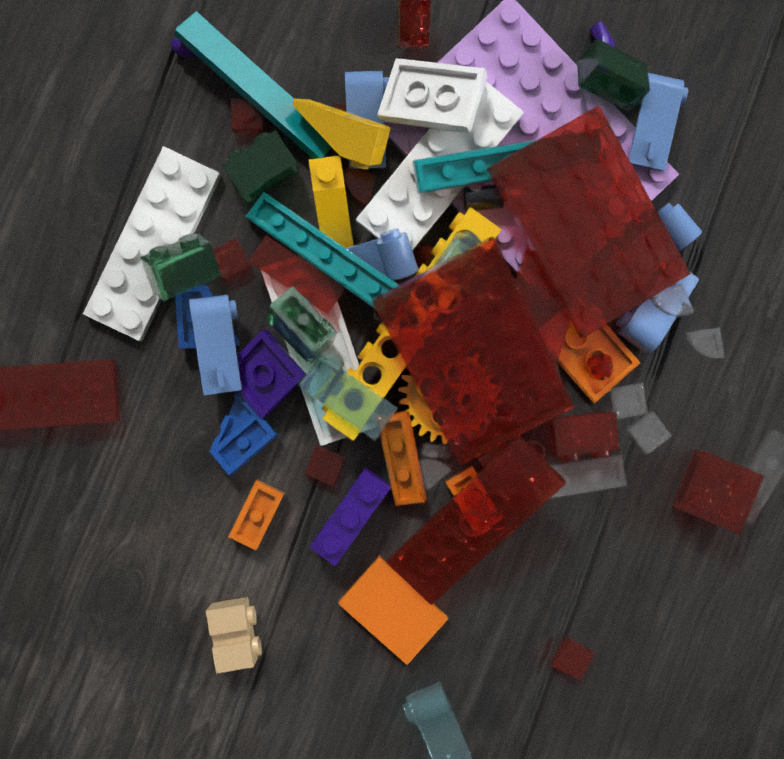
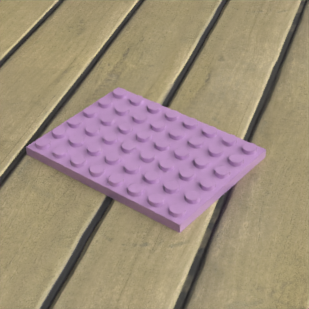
M503 0L437 62L485 68L488 75L486 81L524 111L522 117L498 146L599 131L602 163L473 184L480 186L502 184L504 191L525 189V200L504 202V208L476 210V212L502 229L490 247L542 302H545L679 175L668 162L665 171L627 164L635 130L634 125L516 0ZM384 122L386 126L391 127L388 139L405 157L408 156L429 130L426 127ZM462 190L450 205L458 213L461 212L465 215L467 211L464 208Z

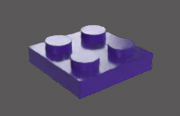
M267 329L261 330L237 355L242 388L238 392L261 419L267 417L308 376Z

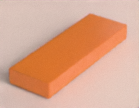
M409 410L378 415L376 419L395 506L425 503L427 497Z

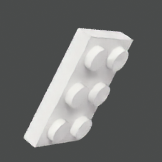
M396 58L377 115L383 122L470 134L488 76L486 69Z

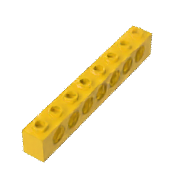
M471 207L465 215L459 212L449 226L453 230L447 241L441 237L431 252L435 256L429 266L422 264L413 277V280L417 283L410 292L411 297L393 321L387 317L384 318L376 332L381 334L374 345L370 342L365 345L358 356L362 360L356 370L349 368L340 381L344 388L337 397L331 394L321 408L326 412L322 419L351 440H355L502 230ZM458 238L468 239L472 246L471 251L467 253L458 251L455 247V240ZM442 263L449 264L454 271L453 277L450 279L439 277L436 271L438 265ZM423 289L432 290L436 297L435 303L429 306L423 305L418 299V293ZM404 315H413L417 319L418 326L414 331L406 332L400 327L399 321ZM393 340L398 343L400 352L396 357L387 358L382 354L381 346L385 341ZM376 366L381 370L382 377L377 384L371 385L365 382L363 372L367 367ZM350 392L359 393L363 398L362 407L358 410L349 409L345 404L347 394Z

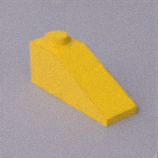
M310 99L293 100L295 109L341 157L351 160L350 165L368 170L369 166L381 165L391 127Z
M333 156L309 160L319 230L344 248L354 246L341 157Z

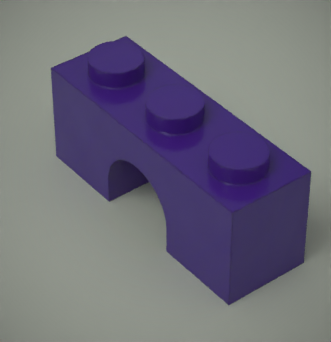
M365 466L339 506L315 536L309 548L336 566L390 490V483Z

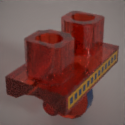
M398 0V9L396 10L397 46L400 49L429 46L431 0Z

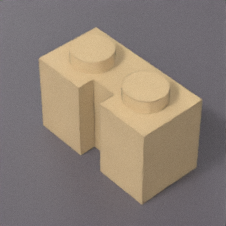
M248 597L211 603L206 610L209 634L212 636L213 641L212 652L216 673L254 667L258 656L262 653L259 636L255 637L253 625H256L255 607L249 605Z

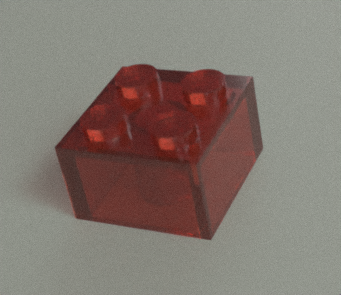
M695 450L672 506L740 535L765 476L706 451Z

